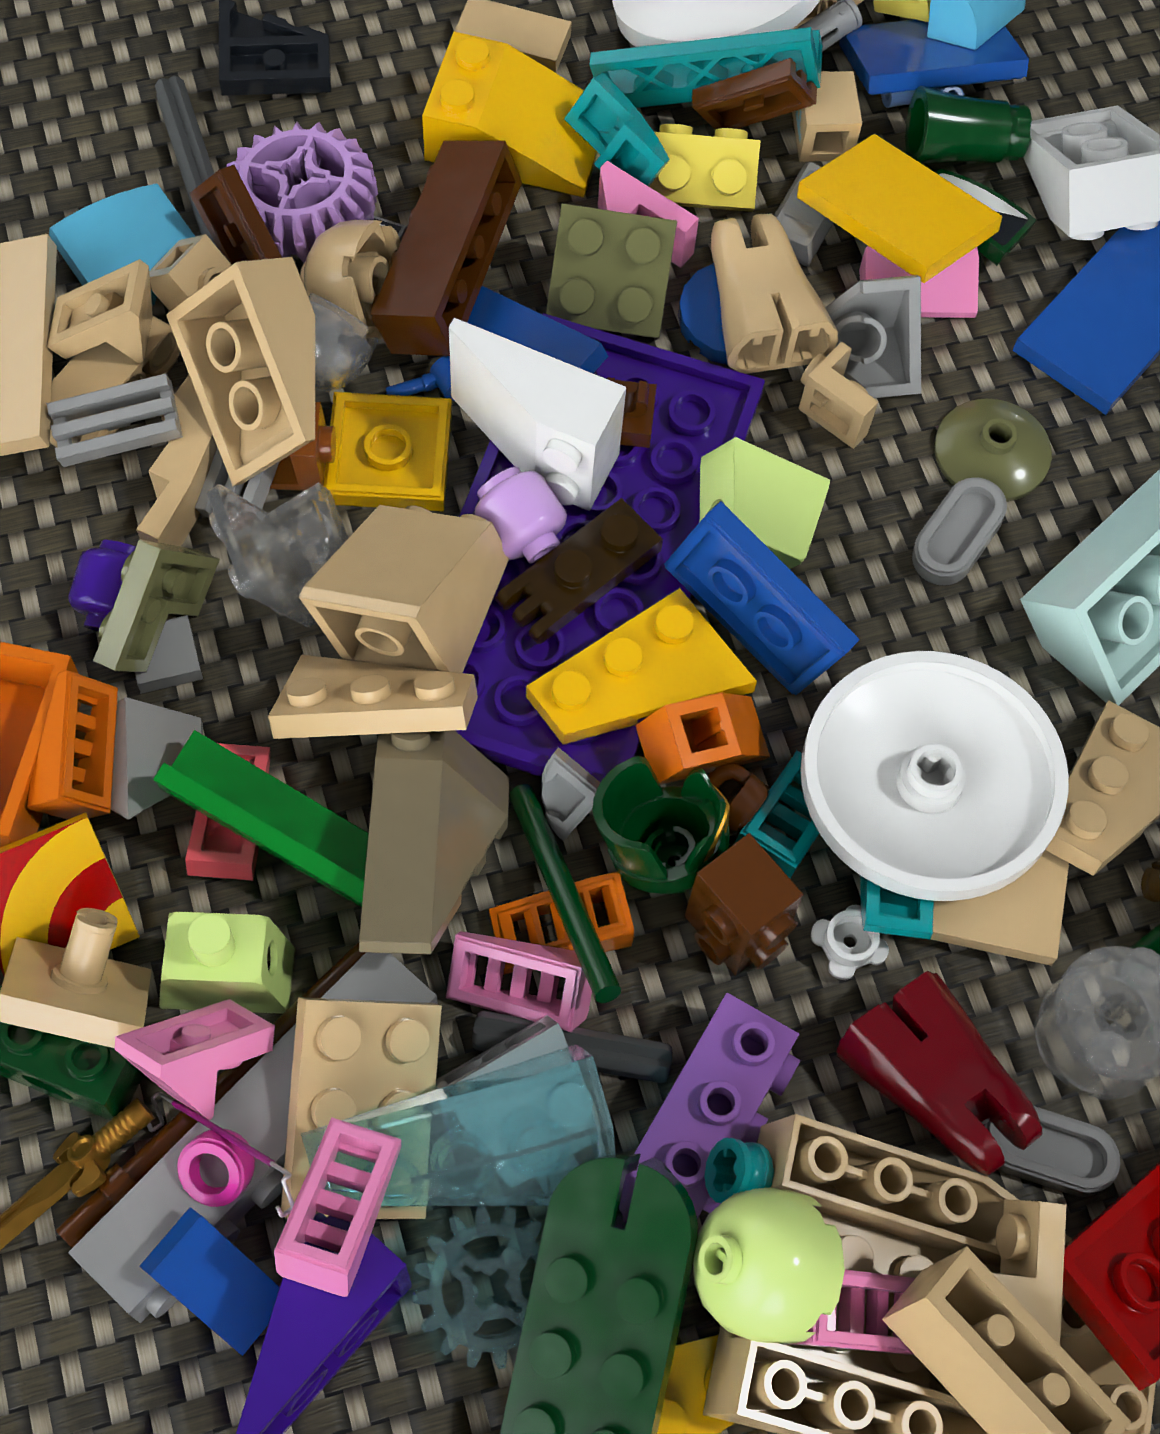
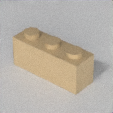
M967 1246L923 1269L882 1319L987 1434H1123L1131 1422Z

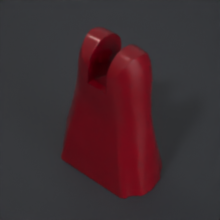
M926 971L893 996L892 1009L886 1002L878 1004L855 1020L839 1041L836 1053L840 1060L871 1087L920 1123L959 1160L986 1177L1005 1164L1000 1146L984 1126L987 1122L990 1121L1012 1145L1022 1150L1033 1144L1043 1134L1038 1113L1033 1104L992 1053L965 1010L938 973Z

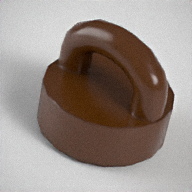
M729 763L717 767L707 776L717 789L722 783L731 779L738 783V786L727 798L730 805L728 821L730 837L731 835H737L751 820L766 800L770 791H768L769 786L744 767Z

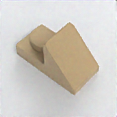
M139 259L57 297L47 348L62 358L67 359L107 342L137 363H144L152 323L149 266Z
M1004 1199L1003 1216L998 1223L996 1231V1245L1001 1256L1000 1274L993 1273V1275L1060 1345L1067 1204Z

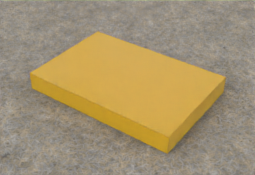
M876 134L871 135L802 179L798 185V199L909 274L920 276L922 283H926L999 232L1002 215Z

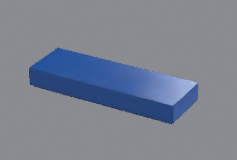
M484 286L479 291L467 322L590 373H594L609 357L600 342Z

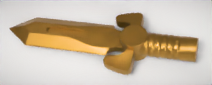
M138 1097L94 1135L80 1136L77 1132H73L63 1141L53 1155V1159L60 1165L55 1167L0 1214V1250L71 1189L74 1195L82 1197L106 1181L104 1171L110 1164L111 1155L155 1119L152 1112Z

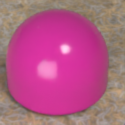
M224 1129L249 1145V1143L240 1134L232 1130ZM212 1130L199 1134L181 1151L177 1163L178 1177L184 1190L197 1202L211 1207L225 1206L233 1202L248 1187L255 1169V1158ZM203 1153L213 1154L225 1163L229 1172L228 1185L215 1188L207 1185L202 1180L200 1161Z

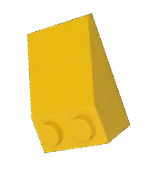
M453 31L422 114L424 160L435 162L443 141H506L522 183L584 198L598 152L564 120L584 90L507 43Z

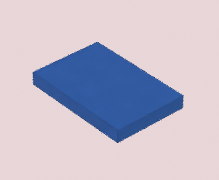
M919 20L862 25L857 30H853L841 38L839 46L870 95L914 91L919 86L940 88L1027 77L1029 58L1005 26L976 50L927 38L928 22Z
M722 501L706 514L664 563L665 568L792 695L796 696L847 654L860 640Z

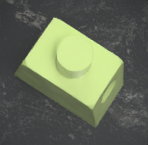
M735 437L701 458L700 521L722 501L791 569L800 565L807 556L829 489L830 479Z
M200 912L169 913L161 973L159 1007L161 1009L197 1010L230 999L251 1012L283 1014L290 1007L295 948L272 920L266 916ZM267 961H270V969H269V970H268Z

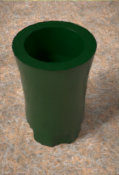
M919 86L913 94L907 115L905 132L906 154L923 165L941 162L1000 163L1003 159L1018 160L1020 157H1025L1031 139L1030 127L1032 117L1030 109L1025 105H1009L1006 100L980 99L955 95Z

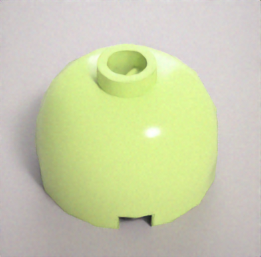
M772 1187L758 1188L732 1195L708 1214L698 1233L693 1258L694 1284L702 1305L726 1331L762 1343L786 1345L804 1342L816 1333L806 1331L816 1324L820 1315H831L839 1302L845 1273L842 1240L835 1225L825 1224L821 1213L814 1207L822 1206L813 1197L785 1189Z

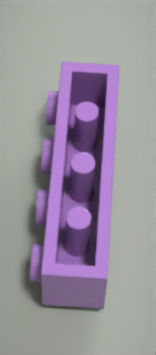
M726 993L634 1153L641 1154L639 1163L655 1157L666 1165L687 1190L693 1202L697 1219L702 1210L711 1213L721 1204L716 1203L709 1196L705 1185V1167L710 1151L723 1138L740 1139L744 1143H756L761 1126L765 1125L768 1121V1118L757 1112L768 1090L782 1096L801 1061L789 1054L799 1033L729 993ZM632 1171L625 1176L619 1210L623 1215L625 1223H627L637 1171Z

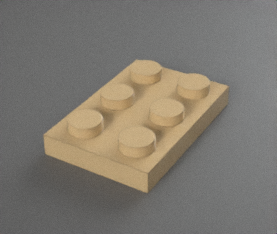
M298 997L284 1169L291 1173V1177L286 1180L294 1203L332 1117L402 1139V1146L376 1219H426L442 1005L423 1002ZM341 1152L337 1153L334 1161L372 1173L375 1165L373 1162ZM328 1181L325 1186V1190L359 1201L363 1195L362 1192ZM282 1188L281 1210L283 1213L291 1207L284 1188Z

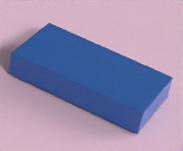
M189 1207L139 1266L242 1356L268 1326L280 1288L191 1207Z

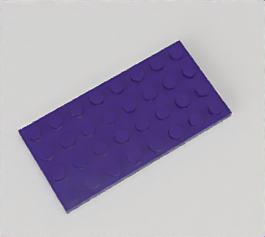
M543 313L542 315L578 331L603 345L609 357L593 374L605 379L611 377L621 381H646L649 384H657L650 448L620 445L619 456L590 511L574 504L562 505L566 511L567 518L564 527L556 537L560 544L622 498L663 538L661 552L541 644H537L528 635V632L538 620L544 617L542 614L524 627H520L512 619L514 610L527 600L526 598H523L508 610H504L495 601L497 594L503 587L535 564H530L525 556L509 560L463 671L465 674H474L478 699L467 729L455 731L487 759L541 777L548 760L559 747L601 782L616 765L636 757L640 746L636 726H629L563 745L526 698V686L679 588L689 600L691 599L692 594L665 568L664 563L700 522V463L702 456L735 437L746 441L763 393L765 380ZM491 440L459 517L463 514L474 515L475 507L480 501L477 492L482 485L500 472L515 467ZM647 717L638 719L637 724Z

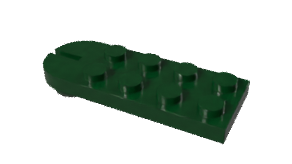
M641 1154L602 1156L574 1168L561 1180L553 1192L546 1214L500 1434H657L698 1238V1222L693 1202L682 1183L661 1160L654 1157L639 1163ZM632 1171H637L627 1223H625L623 1215L619 1210L625 1176Z

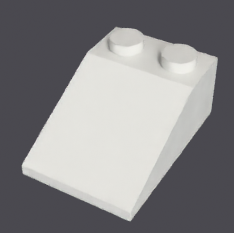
M1118 105L1031 121V139L1028 150L1023 158L1050 220L1065 234L1076 240H1093L1102 237L1106 230L1123 227L1130 230H1148L1158 226L1160 221V134Z
M454 318L449 326L451 397L521 472L535 471L540 473L562 505L574 504L590 511L619 456L626 387Z

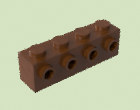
M443 141L434 164L428 169L426 183L417 205L410 212L408 226L401 243L391 257L390 269L382 288L372 303L370 315L391 354L450 356L449 326L454 318L466 323L468 322L522 184L506 141Z

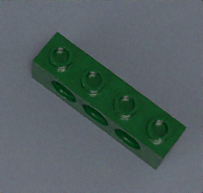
M0 1022L1 1076L105 1119L112 1120L114 1116H117L120 1111H123L130 1104L144 1076L140 1070L119 1054L115 1048Z

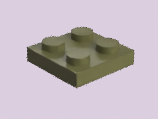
M562 203L546 314L594 329L660 338L677 221Z

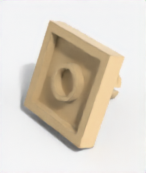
M81 908L77 911L66 948L20 937L16 938L0 990V1022L115 1048V1036L144 1027L152 969L108 959L118 923L117 918L99 909Z

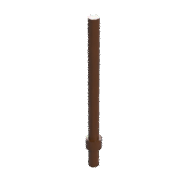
M359 942L301 997L321 998L366 953L359 952ZM298 1000L273 1023L275 1025L273 1046L296 1024ZM265 1054L243 1061L238 1067L223 1070L217 1076L215 1104ZM180 1111L122 1167L115 1163L105 1173L106 1181L98 1187L99 1189L55 1231L73 1248L198 1121Z

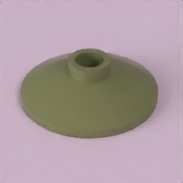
M976 399L957 406L942 420L934 441V453L937 464L945 478L953 486L967 478H983L993 482L1002 490L1006 502L1023 498L1039 487L1048 473L1052 460L1050 440L1040 422L1025 409L999 399ZM990 437L998 438L1004 443L995 442Z

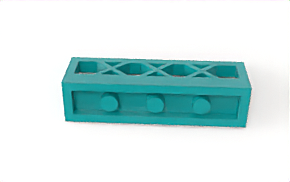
M811 27L591 52L589 66L593 78L604 72L632 104L639 108L692 102L693 89L788 58H792L796 63V71L802 69L807 75L806 83L812 81L817 88H820L823 45L820 30H812Z

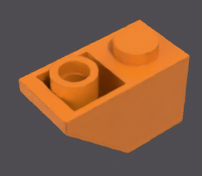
M721 692L668 704L635 725L644 756L660 785L685 779L688 773L694 769L702 768L707 774L717 767L729 763L744 765L770 757L751 696Z

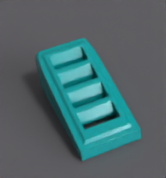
M799 751L795 752L770 788L769 795L764 803L743 827L734 842L735 844L750 833L789 878L792 877L820 834L810 817L803 792L790 785L793 780L802 785V753ZM779 801L784 802L796 811L810 818L811 822L796 814L789 808L785 807L784 805L779 803ZM765 822H770L771 824L778 827L785 833L797 839V843L792 839L788 838L787 836H785L784 834L780 833L773 827L769 826Z

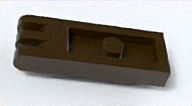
M621 498L503 587L497 594L495 601L504 610H508L523 598H526L527 600L514 610L512 619L520 627H524L542 614L544 617L538 620L528 632V635L537 644H541L661 552L663 538Z

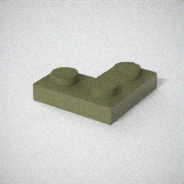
M139 539L135 551L127 557L122 567V585L112 611L106 615L99 628L98 640L100 644L93 661L114 671L147 672L168 614L199 615L220 559L197 549Z

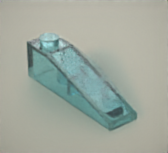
M576 1044L342 1120L402 1139V1146L381 1206H549L553 1192L570 1171L590 1160L607 1155H616L613 1124L594 1058ZM328 1125L301 1133L310 1166ZM341 1152L337 1153L334 1161L372 1173L375 1165L373 1162ZM328 1181L325 1186V1190L359 1201L363 1195L362 1192Z

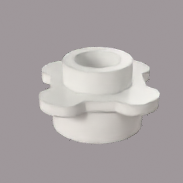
M860 905L849 906L845 911L835 915L831 921L825 919L818 920L811 930L813 943L821 946L829 959V973L839 980L852 978L856 969L869 963L873 965L882 964L889 953L888 944L880 938V933L863 931ZM852 937L856 945L851 948L847 947L844 944V938Z

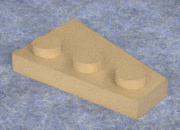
M301 655L268 718L273 739L466 730L478 695L474 674Z
M1109 700L1099 714L1069 773L1066 809L1055 836L1046 848V851L1092 876L1139 838L1144 830L1160 817V727Z

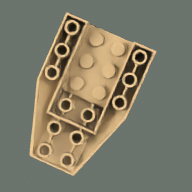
M798 1114L761 1126L758 1143L768 1149L773 1160L774 1174L771 1187L811 1196L822 1206L814 1207L821 1213L825 1224L835 1225L842 1240L845 1270L916 1278L923 1269L967 1246L992 1273L1000 1274L1001 1256L996 1245L997 1226L1003 1216L1004 1199H1019L989 1177ZM1065 1234L1066 1245L1072 1239ZM865 1290L864 1334H866L867 1290ZM889 1292L888 1311L894 1305V1292ZM1062 1295L1060 1346L1131 1420L1123 1434H1150L1156 1382L1139 1391ZM839 1302L837 1303L836 1331H838ZM720 1326L703 1415L776 1434H987L915 1355L762 1343L728 1332ZM888 1327V1336L893 1337V1331Z

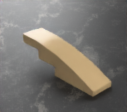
M190 375L187 376L174 394L183 437L168 441L164 450L149 469L157 500L136 529L140 540L181 547L200 515L195 506L217 450V445ZM160 415L161 420L165 421L164 415Z

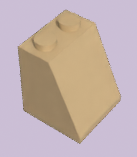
M379 505L305 584L299 599L344 660L463 673L509 558L503 552L502 541L493 523L480 516L463 514L457 517L432 513L419 506H407L404 509Z

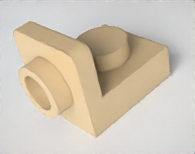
M841 342L827 357L822 353L818 354L805 369L801 377V383L805 387L799 410L854 449L867 436L879 401L870 396L862 385L844 377L852 348Z

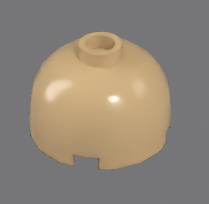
M350 220L337 223L317 237L301 268L300 277L315 316L326 327L339 335L353 338L383 339L370 315L372 303L382 288L390 269L391 257L394 251L398 249L401 241L397 231L392 226L380 225L382 221Z

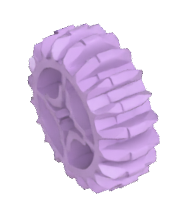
M296 121L292 130L282 132L274 125L272 136L264 138L254 135L252 148H237L236 161L227 164V167L235 165L282 258L297 255L304 263L317 237L327 229L344 221L374 220L378 188L372 162L368 159L367 153H363L362 148L359 147L357 139H346L340 128L326 133L320 122L316 123L309 130L302 129Z

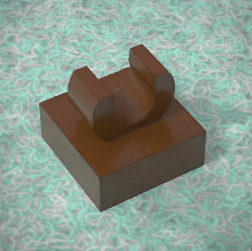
M607 377L606 379L626 387L620 445L650 448L657 384H649L646 381H621Z

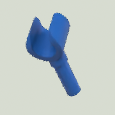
M443 356L431 366L430 373L424 374L422 377L386 387L387 395L410 396L424 391L428 392L438 387L445 398H452L450 356Z

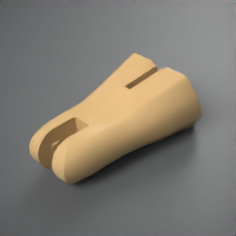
M772 213L756 214L753 216L751 222L753 248H746L740 226L735 218L715 222L711 234V251L719 290L722 332L728 366L735 371L750 374L808 365L818 354L822 353L826 356L831 353L838 342V331L821 299L805 276L790 240L779 220Z

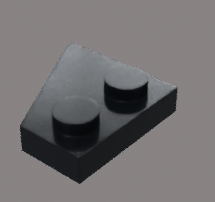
M219 0V84L221 95L332 92L329 35L306 26H293L286 19L266 13L262 20L239 13L235 1Z

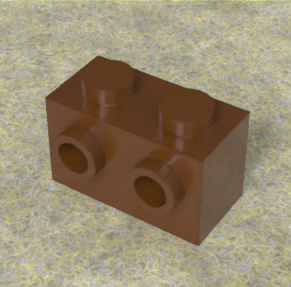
M748 833L697 872L685 918L697 930L694 934L695 940L703 953L716 965H721L724 962L736 976L751 963L758 970L764 968L786 949L788 942L784 938L798 924L794 919V915L804 894L752 835Z

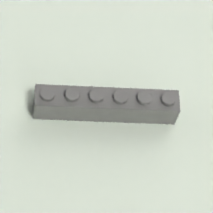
M366 952L321 997L328 999L438 1004L437 995L391 953ZM296 1024L273 1046V1051L266 1053L215 1104L214 1116L209 1120L222 1129L232 1130L240 1134L251 1147L268 1156L283 1168L285 1163ZM199 1122L68 1252L139 1323L150 1313L155 1318L162 1316L178 1301L139 1266L189 1207L202 1215L223 1236L233 1243L240 1233V1229L236 1224L255 1204L261 1209L265 1208L282 1193L281 1179L284 1174L255 1158V1169L250 1184L230 1204L211 1207L203 1205L189 1196L179 1180L177 1163L183 1148L199 1134L210 1130ZM203 1153L200 1161L202 1180L207 1185L215 1188L228 1185L229 1172L225 1163L213 1154Z

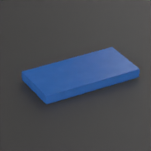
M1160 221L1158 226L1148 230L1119 228L1018 337L1012 350L1105 415L1108 414L1160 355Z

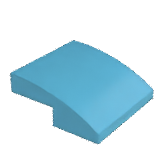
M158 184L138 187L99 200L65 217L49 229V236L57 245V250L82 286L139 259L149 266L150 271L179 240L195 237ZM151 290L152 306H154L157 296Z

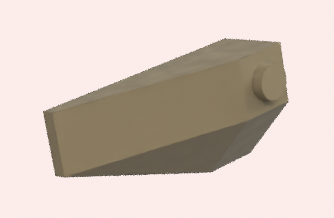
M455 730L378 735L359 952L431 954L460 907L461 893L473 874L479 875L484 867L486 852L494 838L500 839L508 827L509 777Z

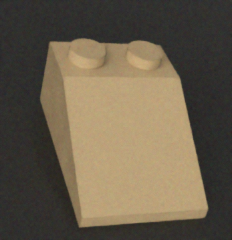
M293 257L235 262L166 314L232 486L245 483L315 440V313Z

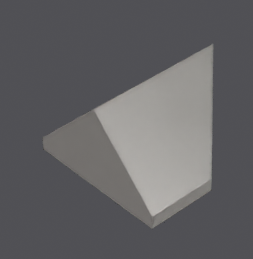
M911 275L859 280L825 307L838 331L836 347L841 342H844L852 348L844 377L862 385L873 398L921 394V277Z
M127 697L117 702L110 810L126 819H130L170 796V794L161 790L153 779L164 762L172 766L194 730L203 735V722L200 717ZM76 730L75 738L84 740L86 733ZM74 758V766L77 767L79 759Z

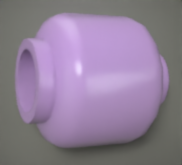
M511 467L495 475L480 487L477 492L480 501L475 507L474 515L493 523L502 541L503 552L509 560L525 556L530 564L535 563L560 545L556 535L564 527L567 514L540 473L535 471L521 472L518 467Z

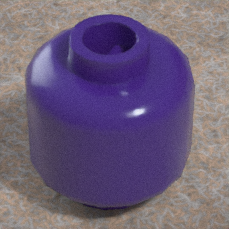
M104 539L101 540L99 548L86 549L80 555L68 600L75 611L86 616L83 625L85 628L99 632L102 621L112 611L122 585V567L127 557L135 551V546Z

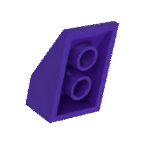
M320 1212L313 1219L348 1231L351 1222L332 1216L327 1218ZM372 1233L347 1297L338 1296L284 1277L282 1278L236 1434H285L412 1287L407 1265ZM305 1242V1244L337 1255L339 1254L338 1252Z

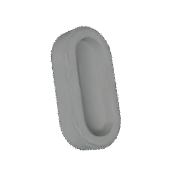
M967 478L959 481L951 488L915 541L912 562L915 570L923 579L936 585H951L966 577L1001 527L1006 514V498L996 484L983 478Z
M1034 1106L1038 1113L1043 1134L1033 1144L1022 1150L1012 1145L990 1121L984 1125L995 1138L1004 1155L1005 1164L998 1169L1003 1173L1077 1197H1089L1098 1194L1109 1187L1119 1173V1150L1110 1135L1097 1126Z

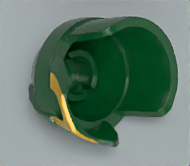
M636 756L616 765L602 779L596 790L592 807L593 815L601 836L608 846L612 863L622 879L639 890L667 895L686 892L693 888L697 872L720 856L729 847L730 832L728 821L730 805L724 795L711 783L702 768L694 769L688 773L683 787H661L647 759Z

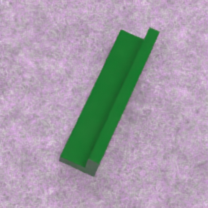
M196 730L193 731L172 766L165 762L162 764L153 779L161 790L362 908L368 832Z

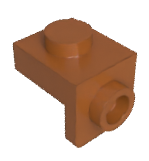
M315 402V440L279 461L270 489L323 491L326 463H334L336 430L334 426H326L321 402Z

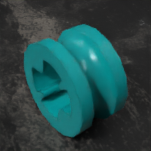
M723 1138L718 1141L710 1151L705 1167V1185L709 1196L716 1203H722L736 1193L758 1188H770L774 1174L772 1157L768 1149L759 1143H744L740 1139Z

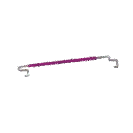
M162 1092L152 1095L151 1102L160 1123L153 1128L151 1123H149L147 1127L150 1132H154L164 1125L163 1116L155 1098L160 1096L178 1110L216 1132L269 1167H274L285 1174L281 1179V1183L291 1207L283 1213L280 1206L275 1208L281 1218L291 1213L294 1201L286 1183V1180L291 1177L289 1171L179 1101L171 1099Z

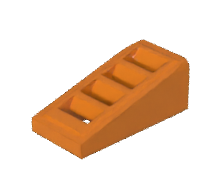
M68 670L58 673L30 781L28 809L67 820L85 812L88 818L110 814L118 687ZM78 702L92 706L91 714L87 715L78 712ZM76 730L86 733L84 740L75 738ZM74 758L79 759L77 767L74 766Z
M617 871L574 882L604 951L608 952L631 947L634 938V926L620 873ZM549 890L489 909L494 937L517 941L512 922L525 919L530 943L574 951ZM604 902L609 925L598 928L592 904ZM551 913L557 941L545 944L539 916ZM505 962L504 975L513 973L514 964Z

